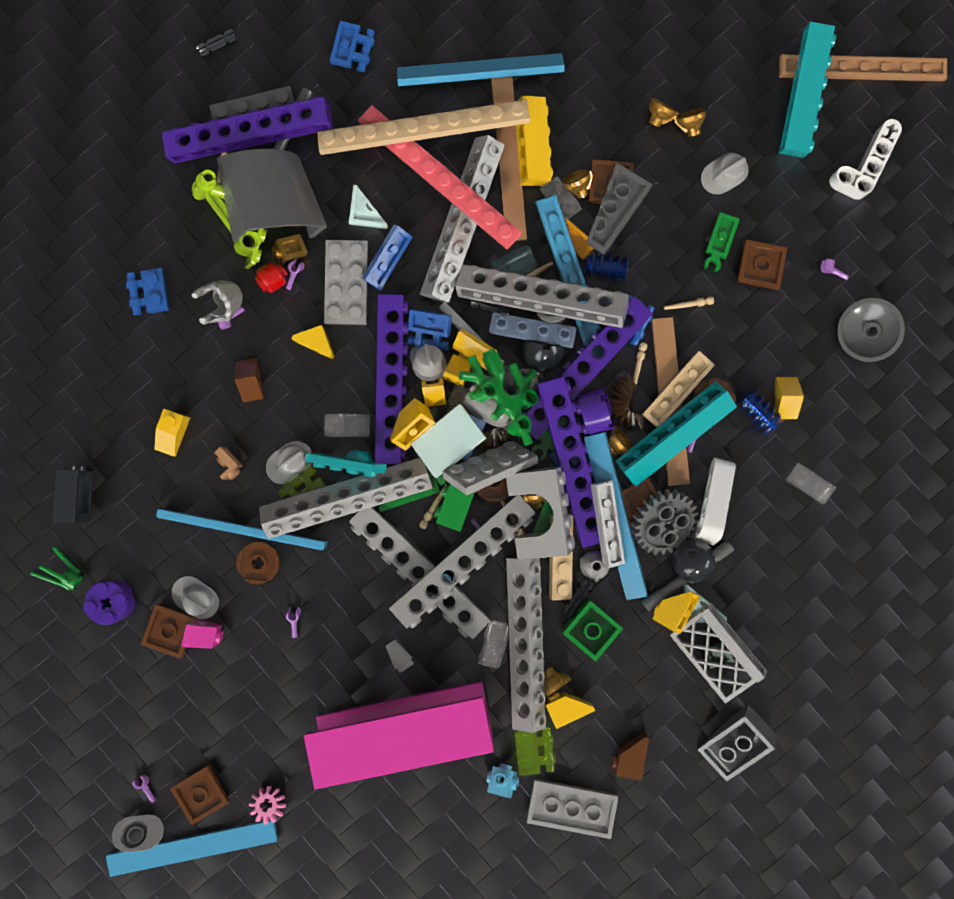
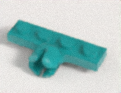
M352 450L345 457L322 453H306L305 462L313 463V467L326 468L327 465L330 466V470L342 471L345 468L346 472L351 475L376 477L377 473H386V464L372 462L373 459L367 451Z

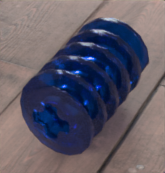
M592 249L589 255L587 254L582 274L585 275L590 270V277H593L598 272L599 279L606 274L607 281L613 275L616 283L622 277L624 284L629 266L628 257H624L621 262L619 255H616L614 260H612L611 253H608L606 258H604V255L600 252L596 256L595 250Z
M754 389L739 402L742 404L739 410L747 409L745 417L753 415L751 423L758 421L757 429L759 430L764 427L765 430L762 435L765 436L779 427L784 419L780 420L781 414H774L776 409L774 407L768 408L770 402H762L764 396H756L758 390Z

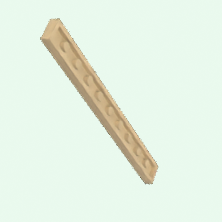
M527 100L321 131L318 132L319 152L321 155L526 124L530 123Z

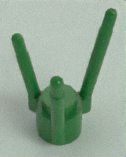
M53 546L54 552L71 571L65 570L61 575L50 568L40 565L39 568L59 580L31 571L30 574L62 586L67 590L74 591L83 579L79 575L81 570L76 568L56 546Z

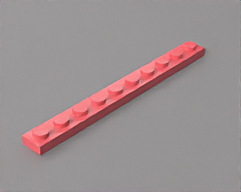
M373 106L358 119L360 125L390 121ZM415 141L385 145L505 249H508L522 235L521 230Z

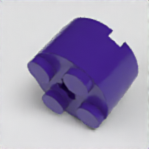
M604 387L579 394V397L576 398L575 406L577 413L583 416L581 425L584 434L593 435L615 429V422L611 421L610 418L613 415L607 393H604Z
M121 580L100 582L91 587L87 592L83 610L91 620L98 624L110 625L116 623L132 613L135 606L133 590L126 582Z

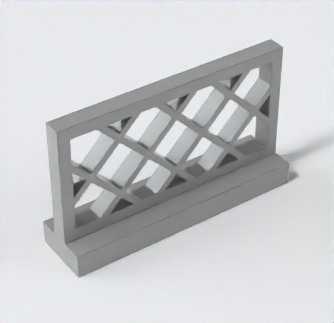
M712 603L690 619L682 632L692 633L691 643L683 642L678 636L680 633L673 632L670 635L724 703H727L766 676L767 670ZM701 617L708 624L707 631L695 629L696 621ZM695 633L707 635L706 646L694 644ZM710 636L719 637L722 641L721 648L709 646ZM694 648L706 650L705 660L697 659L693 655ZM709 650L721 652L720 663L708 661ZM724 653L732 654L736 658L735 665L723 663ZM708 665L720 667L719 677L710 676L707 672ZM723 668L735 670L734 680L722 678ZM738 670L746 671L751 676V679L747 682L738 681ZM721 682L734 684L733 692L726 695L721 689Z

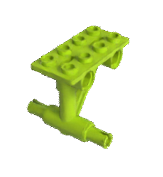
M204 170L197 175L196 181L192 185L193 196L197 200L206 198L231 232L227 208L222 199L225 200L222 183L216 182V176L213 171ZM266 229L247 231L237 242H234L235 251L247 257L244 268L249 269L256 262H259L262 250H259V245L265 240ZM242 239L248 241L250 247L245 246Z

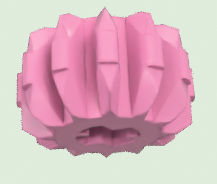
M267 786L266 792L263 788H259V795H252L256 802L249 803L250 807L255 806V810H252L250 814L255 815L258 813L255 819L256 822L261 821L263 818V823L268 824L270 818L275 823L277 822L276 815L283 816V812L279 808H286V804H280V801L285 798L284 795L277 797L280 789L276 788L272 793V786ZM269 799V803H272V808H268L266 811L267 807L264 808L263 803Z

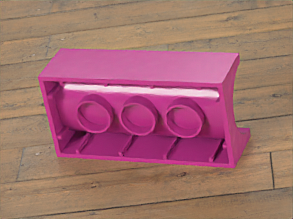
M482 681L317 715L318 731L304 734L314 790L494 752L492 727Z

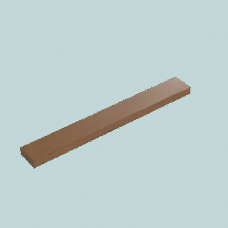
M781 54L779 57V78H794L799 55ZM831 55V64L826 69L825 74L828 79L945 81L947 79V58Z
M512 77L491 78L494 105L515 102ZM516 125L496 128L497 140L505 145L499 160L503 215L521 230L522 235L516 241L527 240L523 190L519 178Z
M673 317L651 320L658 395L679 373ZM682 403L675 409V411L668 418H670L672 415H674L677 411H679L682 408ZM686 448L666 463L668 486L690 484Z

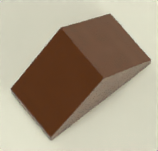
M257 358L236 361L235 382L242 401L245 403L264 399Z

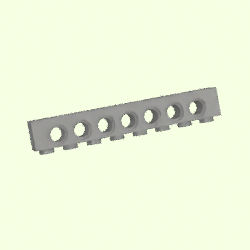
M489 135L475 138L460 179L484 200L487 197L505 146ZM453 203L420 295L436 302L449 303L477 225Z
M462 265L455 285L457 295L461 298L623 328L629 302V295L619 291H605L596 287H583L579 284H567L558 280H545L536 276L529 277L514 272L507 273L497 269L479 268L475 265Z
M421 458L388 467L386 468V473H377L376 477L362 475L259 507L261 526L267 538L270 539L432 489L426 465Z
M516 495L395 602L389 610L405 628L410 626L413 629L422 621L420 616L423 613H431L438 606L436 602L441 597L444 599L448 598L454 592L453 587L458 582L462 585L471 577L468 574L474 568L479 570L486 563L484 559L489 554L492 556L496 555L502 549L500 545L505 540L510 542L518 535L517 529L521 526L526 528L533 521L532 516L535 514L533 509L520 495ZM507 515L515 516L516 524L514 526L507 523ZM493 528L500 531L501 537L499 540L491 537L490 532ZM477 542L484 544L485 551L483 554H478L475 551L474 547ZM461 556L469 559V566L467 568L459 566L458 560ZM446 570L451 571L454 576L450 583L445 582L442 578V574ZM428 585L436 586L437 595L435 597H429L426 594ZM413 599L421 602V609L417 612H413L409 607Z
M374 507L359 511L349 521L352 524L350 528L358 536L362 534L368 539L366 543L374 551L378 549L383 554L381 558L387 564L391 565L393 563L398 568L396 572L403 579L409 578L413 582L412 587L436 567ZM370 522L378 525V532L376 534L368 532L367 526ZM385 537L392 538L394 542L392 548L388 549L383 546L382 541ZM399 552H406L409 555V561L401 563L398 560ZM416 566L422 567L425 572L424 576L416 577L413 574V568ZM442 574L443 580L447 583H450L448 579ZM455 585L453 587L454 592L450 595L454 597L455 604L453 606H446L443 602L444 598L441 597L436 602L438 604L437 607L444 612L442 616L449 623L454 621L459 626L457 630L465 638L469 636L474 639L490 622V618ZM428 586L426 588V594L429 597L437 595V592L430 591ZM463 610L468 611L471 615L467 621H462L458 616Z
M517 557L506 558L512 729L534 733L546 729L540 558L520 560Z

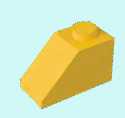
M461 353L458 356L453 354L443 374L444 380L464 388L466 380H459L458 376L460 371H471L472 368L468 358Z
M443 376L435 381L421 379L425 405L427 407L446 405Z
M414 398L400 411L390 437L391 442L406 451L416 439L435 424L430 409Z
M163 409L156 427L155 450L176 457L190 417Z
M687 592L664 599L656 606L654 610L655 615L652 619L668 629L681 634L701 596L693 592Z
M555 692L547 697L548 700H545V705L556 729L595 711L591 702L564 692L560 694Z

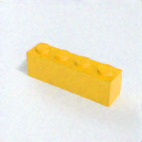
M521 96L517 101L527 100L530 123L516 125L520 185L544 186L551 181L553 176V169L550 167L551 147L549 146L548 139L550 128L547 125L548 106L546 105V97Z

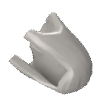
M226 280L213 281L193 292L192 297L198 298L214 290L213 299L218 305L217 309L199 319L201 324L220 321L229 322L241 307L243 299L239 286Z
M477 384L472 385L470 392L474 391ZM469 392L466 394L463 404L475 417L499 428L507 426L511 420L508 415L503 414L497 421L492 420L490 417L497 407L494 398L481 403L476 400H470Z

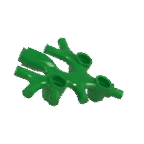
M491 349L482 354V360L490 374V378L484 376L476 355L469 357L468 361L472 372L460 371L458 377L459 380L471 381L477 384L474 391L468 394L470 400L483 403L494 398L497 407L490 415L491 419L497 421L503 414L508 415L511 419L507 424L508 433L521 437L525 446L532 444L533 441L529 435L531 432V421L528 416L522 414L521 410H526L538 402L537 393L530 389V383L537 376V371L531 369L523 376L517 363L510 365L509 369L516 382L517 391L514 395H509L503 388L504 366L498 352Z

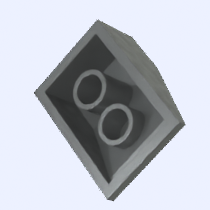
M747 705L731 716L697 750L728 781L773 751L776 747L778 736Z

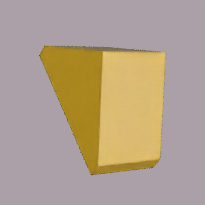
M322 325L293 335L292 340L333 359L334 354L325 328Z
M775 377V419L798 418L804 395L797 377Z

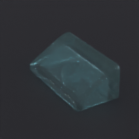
M527 245L490 263L492 269L507 273L514 272L519 275H523L538 267L531 248Z

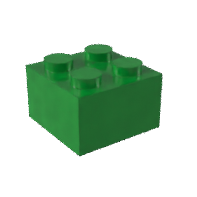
M452 484L449 486L445 485L441 497L445 498L443 505H438L434 517L437 518L436 523L461 532L474 493L465 495Z
M587 598L574 616L564 625L561 632L596 662L623 628Z

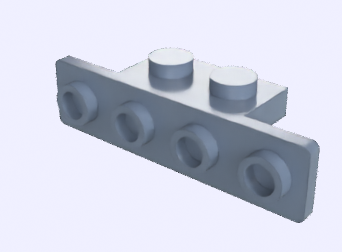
M493 313L489 333L572 348L576 327Z

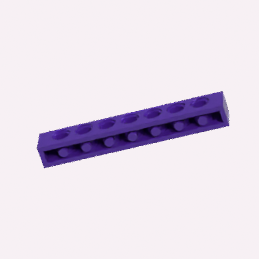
M314 96L307 101H292L289 105H273L266 110H251L248 114H233L229 118L211 119L203 124L192 123L189 127L185 128L174 127L167 132H162L166 158L173 163H179L333 129L329 103L324 97ZM308 112H312L309 118L304 119V116ZM287 117H291L288 123H284ZM271 121L270 125L264 128L265 123ZM251 125L250 129L244 132L245 128ZM230 130L229 135L224 136L225 132ZM210 134L209 139L204 141L205 137ZM190 139V142L185 145L186 140Z
M378 295L375 462L382 464H401L402 460H406V451L396 445L393 449L386 447V440L391 437L394 427H387V418L394 416L397 419L400 411L407 406L403 405V397H407V385L403 384V378L407 376L408 371L407 364H404V355H408V343H404V334H408V322H404V316L408 314V301H405L404 295ZM397 313L399 315L396 322H389V314ZM395 333L399 336L396 343H389L387 341L390 334ZM396 354L398 356L397 363L388 364V356ZM390 375L398 377L397 383L393 386L387 384V378ZM389 396L397 397V404L393 407H389L386 403Z
M635 296L631 300L629 299L626 315L632 318L630 326L623 325V328L607 325L602 332L598 329L590 338L593 342L588 347L583 345L576 353L578 358L573 363L568 361L561 369L564 372L561 376L564 378L571 377L575 381L571 392H568L570 401L580 394L653 315ZM613 330L618 334V339L615 342L607 339L606 334L608 331ZM594 346H600L603 349L602 357L597 358L593 356L592 348ZM584 361L588 363L589 370L587 373H580L578 371L577 365L579 362ZM539 394L538 402L530 410L522 411V414L528 416L531 421L530 434L536 440L548 428L546 417L543 420H537L534 417V411L537 408H543ZM559 394L561 400L556 405H560L563 401V397L561 394Z
M561 375L536 382L558 465L566 476L564 487L568 494L569 506L573 515L579 543L583 548L599 544L591 484L595 483V481H591L590 474H593L590 461L586 462L585 454L588 453L584 441L581 442L579 433H582V428L579 420L575 421L574 413L577 412L574 400L570 401L568 392H571L568 379L565 380ZM561 394L563 397L562 403L560 405H553V397ZM567 415V424L560 426L558 424L559 417ZM567 436H573L574 438L570 446H565L563 443ZM574 456L579 457V462L576 466L569 465L570 458ZM578 477H584V483L581 486H575L574 484ZM582 498H590L588 505L580 506ZM590 517H594V524L591 526H586V520Z

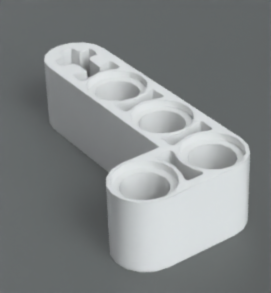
M890 119L876 130L858 169L842 166L830 177L831 187L853 199H861L874 189L902 130L901 124L894 119ZM876 147L881 149L882 154L877 152ZM867 165L872 167L873 173L867 169ZM839 175H843L846 181H841ZM858 184L864 187V191L858 188Z
M713 458L709 469L700 519L695 524L697 530L692 532V540L697 539L706 544L715 545L722 538L736 469L735 463Z

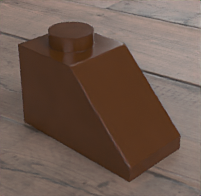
M641 732L617 749L616 756L613 755L611 768L614 769L616 776L642 781L649 737L646 733Z

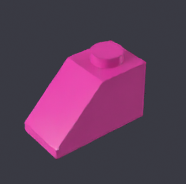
M199 619L187 624L181 646L214 648L222 641V625Z

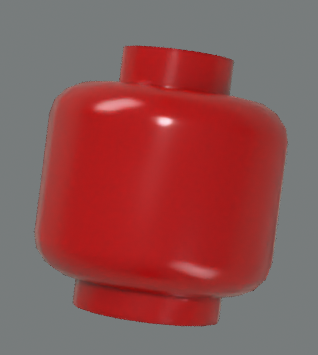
M270 261L256 271L257 277L254 279L263 292L267 290L269 293H273L286 284L284 276L287 275V272L281 264L276 265Z

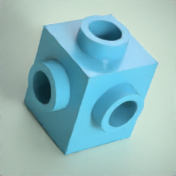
M500 763L499 767L493 766V769L489 770L487 775V783H489L488 793L507 798L512 797L513 790L516 791L519 783V777H516L517 772L512 771V766Z

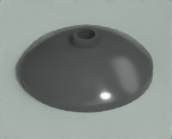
M867 298L855 302L846 309L838 324V338L842 348L851 357L865 362L880 361L891 356L900 347L905 335V322L901 312L890 302L879 298ZM872 327L877 328V333L874 335L870 334Z

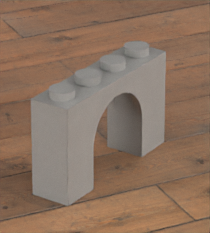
M561 467L524 470L507 477L509 496L539 495L549 502L554 515L552 526L548 531L521 534L515 538L518 560L568 556L575 547L574 537L570 535L572 520L571 516L567 513L569 498L568 494L564 492L566 476L562 472Z

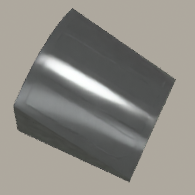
M254 149L234 152L217 158L233 242H237L247 231L263 228L307 226L309 238H314L327 227L298 155L278 149Z

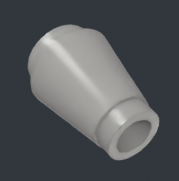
M397 640L385 646L394 669H397L399 673L414 664L411 660L412 657Z

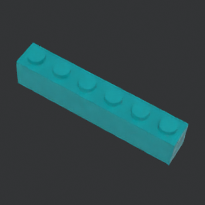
M809 22L804 28L779 154L804 158L813 150L815 142L812 139L813 132L817 130L819 119L816 117L823 104L821 93L825 89L828 79L825 76L826 69L829 68L832 56L829 55L830 49L836 41V34H834L835 26Z
M715 381L615 462L636 487L737 406L728 391Z

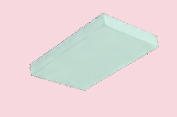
M459 404L411 445L432 475L438 478L443 474L442 471L453 466L484 441L486 437L465 408Z

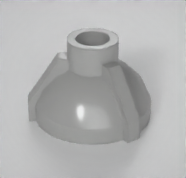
M588 551L579 558L581 572L585 577L595 582L603 578L609 571V568H603L600 551ZM595 562H598L600 564V568L598 570L593 569V564Z

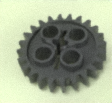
M666 489L664 495L658 491L657 497L654 498L650 495L649 502L643 500L645 506L637 507L640 513L633 514L637 521L631 522V525L634 527L631 532L635 535L633 538L639 546L648 553L652 551L656 555L660 551L664 555L666 550L672 553L673 547L677 548L681 542L686 541V537H693L690 531L697 530L693 524L699 522L696 518L699 513L695 510L697 506L683 492L678 493L674 489L671 493Z

